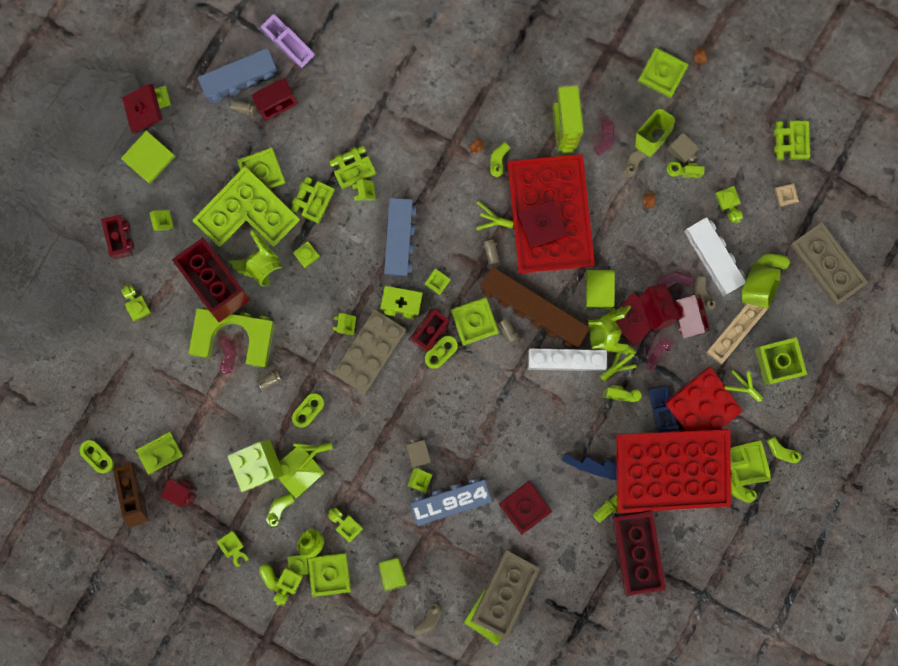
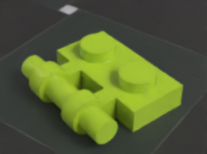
M790 121L788 128H783V122H776V129L774 130L776 146H774V153H776L777 160H784L785 152H789V160L810 159L809 121ZM784 136H789V145H784Z
M364 146L351 148V151L343 155L338 154L334 159L329 160L331 167L337 165L340 167V169L334 171V174L342 190L356 184L358 180L368 179L376 175L369 157L367 156L363 159L360 157L361 154L366 153ZM352 158L355 159L356 162L345 166V161Z
M306 176L304 182H301L299 186L300 190L296 198H293L291 202L293 205L290 210L297 214L299 207L303 208L301 216L319 224L335 189L317 181L315 187H311L313 179ZM308 192L311 193V195L309 197L308 202L306 203L303 202V199L306 193Z
M616 385L609 386V388L603 391V398L636 402L642 397L639 390L623 391V387Z

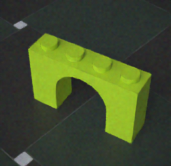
M578 86L559 87L557 91L558 103H554L552 107L557 152L562 151L563 154L573 153V150L577 149L583 134Z
M203 306L202 309L196 310L188 354L211 359L216 333L226 325L237 324L242 326L249 336V347L245 364L267 368L275 323L270 321V317L259 316V319L251 318L252 314L240 313V316L233 315L232 313L219 323L207 307Z

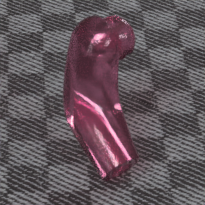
M606 120L602 124V140L593 149L598 156L607 151L614 143L615 125L612 120Z
M676 271L659 277L657 285L665 283L668 288L674 284H682L690 288L693 278Z
M223 337L219 340L224 353L220 371L223 374H228L233 370L236 349L227 337Z
M667 338L661 339L652 350L646 363L647 370L653 371L656 368L663 350L670 351L672 342L666 341Z

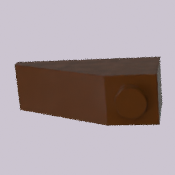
M132 462L113 468L122 518L130 528L148 522L145 501Z

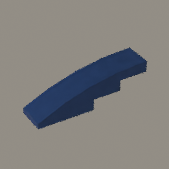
M662 385L648 388L657 432L679 431L675 417L664 404L670 398L668 386Z
M564 454L560 460L578 470L616 480V464L609 460H605L600 465L588 457H584L583 461L579 462L567 454Z

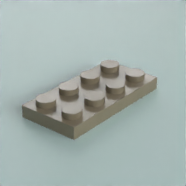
M823 222L790 244L835 306L842 303L868 283Z
M374 309L333 374L366 394L407 329Z
M505 550L471 622L507 640L540 568Z

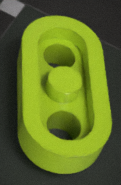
M451 336L441 338L425 355L426 365L431 369L440 368L456 352L458 347L456 339ZM445 343H450L452 345L451 349H445ZM436 356L438 362L432 363L431 357Z
M319 394L308 395L292 415L294 425L300 428L309 426L324 408V399ZM313 400L318 401L317 407L311 405ZM300 415L306 416V420L304 422H301L299 420Z
M87 440L81 444V456L98 473H108L113 469V458L96 441ZM91 446L94 448V452L92 454H90L88 451L89 447ZM103 460L107 461L106 467L102 466Z

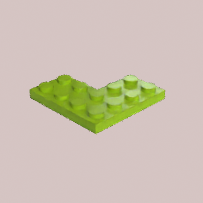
M244 166L192 221L219 247L246 221L275 247L301 219L247 166Z

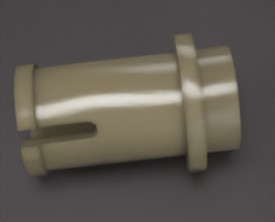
M233 99L231 111L245 113L247 116L255 114L256 105L251 101L247 103Z
M495 240L483 242L484 246L482 247L485 248L488 265L500 262Z
M508 318L497 324L506 337V342L508 341L511 344L519 339V333L515 332Z
M272 370L271 374L258 379L257 384H260L258 385L261 391H264L276 383L280 384V381L283 379L278 370Z

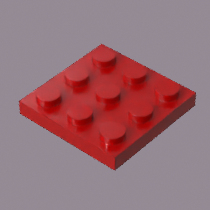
M709 366L664 402L685 431L722 429L743 412Z

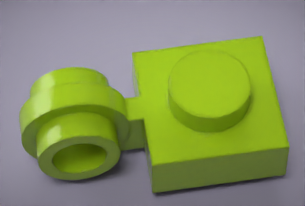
M672 161L666 168L667 173L672 177L682 175V177L701 178L704 175V167L699 166L697 163H689L688 166L682 167L679 162ZM671 167H676L677 171H673Z
M732 186L716 192L715 195L721 210L729 209L728 218L730 222L739 223L743 219V215L740 209L735 208V206L741 204L735 187Z
M124 285V288L121 289L122 294L126 299H131L130 302L124 305L132 320L136 322L151 314L144 297L141 295L135 298L134 295L137 292L133 285Z
M336 507L328 511L329 514L327 516L335 524L337 522L340 523L336 531L349 543L363 530V527L350 515L343 520L341 518L343 513Z
M285 567L276 585L283 590L277 591L273 601L277 605L281 604L284 606L289 596L286 592L294 595L303 575Z

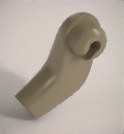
M640 150L632 152L624 167L625 175L633 177L637 172L639 162L648 156Z
M697 276L694 295L701 294L705 310L712 311L716 306V302L706 290V277Z
M430 604L426 619L414 627L417 636L431 632L436 628L442 614L440 604Z

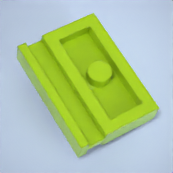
M168 432L136 450L148 475L184 457L172 432Z

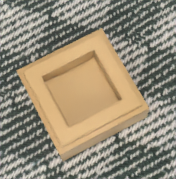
M794 183L774 189L779 207L799 202Z

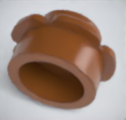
M696 48V52L693 55L696 64L700 63L702 66L703 63L708 62L704 48Z
M480 137L468 146L471 150L470 153L475 152L476 155L485 149L484 144L486 141H482Z
M648 191L647 195L644 194L643 206H646L647 210L648 208L654 209L655 193H650V191Z

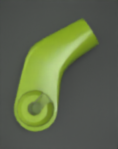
M503 142L491 154L490 172L494 177H499L503 173L502 158L511 149L506 142Z
M768 253L754 263L767 267L773 266L787 269L790 260L785 255Z
M776 437L767 440L772 454L777 459L790 463H798L801 460V454L798 451L784 448Z
M731 476V495L746 503L753 502L757 498L756 491L749 490L743 486L735 488Z
M291 493L279 497L272 502L266 517V521L270 526H277L282 511L295 502Z
M269 563L262 564L259 568V574L266 586L272 591H282L283 589L276 586L279 579L275 576Z

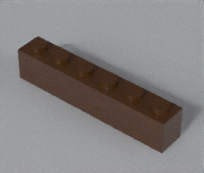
M494 267L491 268L480 285L483 295L490 299L491 297L499 300L497 302L499 305L506 309L510 307L515 310L514 314L522 319L526 317L531 320L530 324L537 329L542 327L547 330L546 334L553 339L558 337L563 341L562 344L571 350L573 347L575 349L579 347L590 329Z

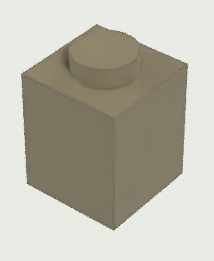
M682 133L667 150L684 165L686 162L692 163L697 158L696 152L700 148Z
M420 437L409 440L410 444L406 445L412 468L431 463L425 440L421 441Z

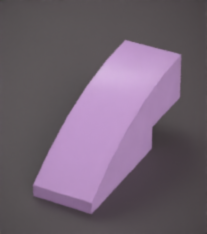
M275 14L259 28L301 68L315 55Z

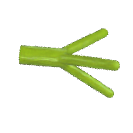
M477 201V204L488 213L481 212L480 216L494 221L477 226V230L494 225L513 228V221L498 217L483 203Z
M616 353L612 366L600 376L602 380L606 382L618 371L636 368V364L621 367L634 356V353H631L619 363L620 354Z
M731 370V373L745 388L725 386V389L748 392L757 402L762 401L763 396L753 387L751 372L747 371V384L735 370Z
M331 442L315 446L293 443V446L298 447L299 451H313L298 466L299 470L317 453L332 449Z

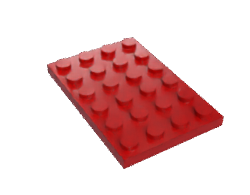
M583 154L507 161L518 274L595 267ZM554 200L567 236L531 249L518 212Z
M730 429L616 434L617 512L629 513L731 507Z

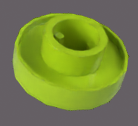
M316 529L305 531L297 542L298 552L306 558L315 557L323 548V534Z

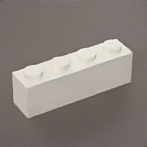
M706 217L687 228L684 233L722 296H725L744 285L746 276L741 269L738 270L732 253H728L726 250L724 239L715 232V224Z
M529 349L528 370L605 371L607 370V350Z

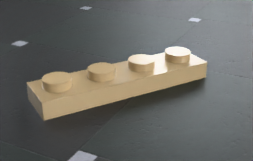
M746 304L706 353L720 365L723 364L768 308Z

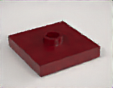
M147 84L122 97L131 133H138L163 120L153 84Z
M554 200L518 212L531 249L567 236Z
M633 292L620 306L626 307L630 305V310L624 318L618 319L616 322L622 331L621 335L633 346H636L652 329L641 299Z
M530 481L498 503L521 535L552 513V510Z

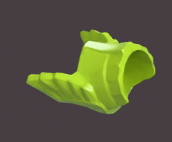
M251 230L250 234L260 250L252 253L248 259L229 260L228 263L232 266V269L237 270V273L254 278L260 286L264 287L270 284L268 274L273 270L282 268L277 254L266 244L264 239L254 230Z
M630 305L620 307L617 310L614 309L612 312L604 314L602 318L588 320L592 350H607L608 352H617L619 354L637 353L628 344H618L622 331L616 320L625 317L631 308Z

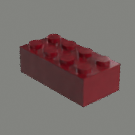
M203 237L172 259L219 323L250 301L249 297Z
M653 511L611 517L624 594L632 596L666 590Z

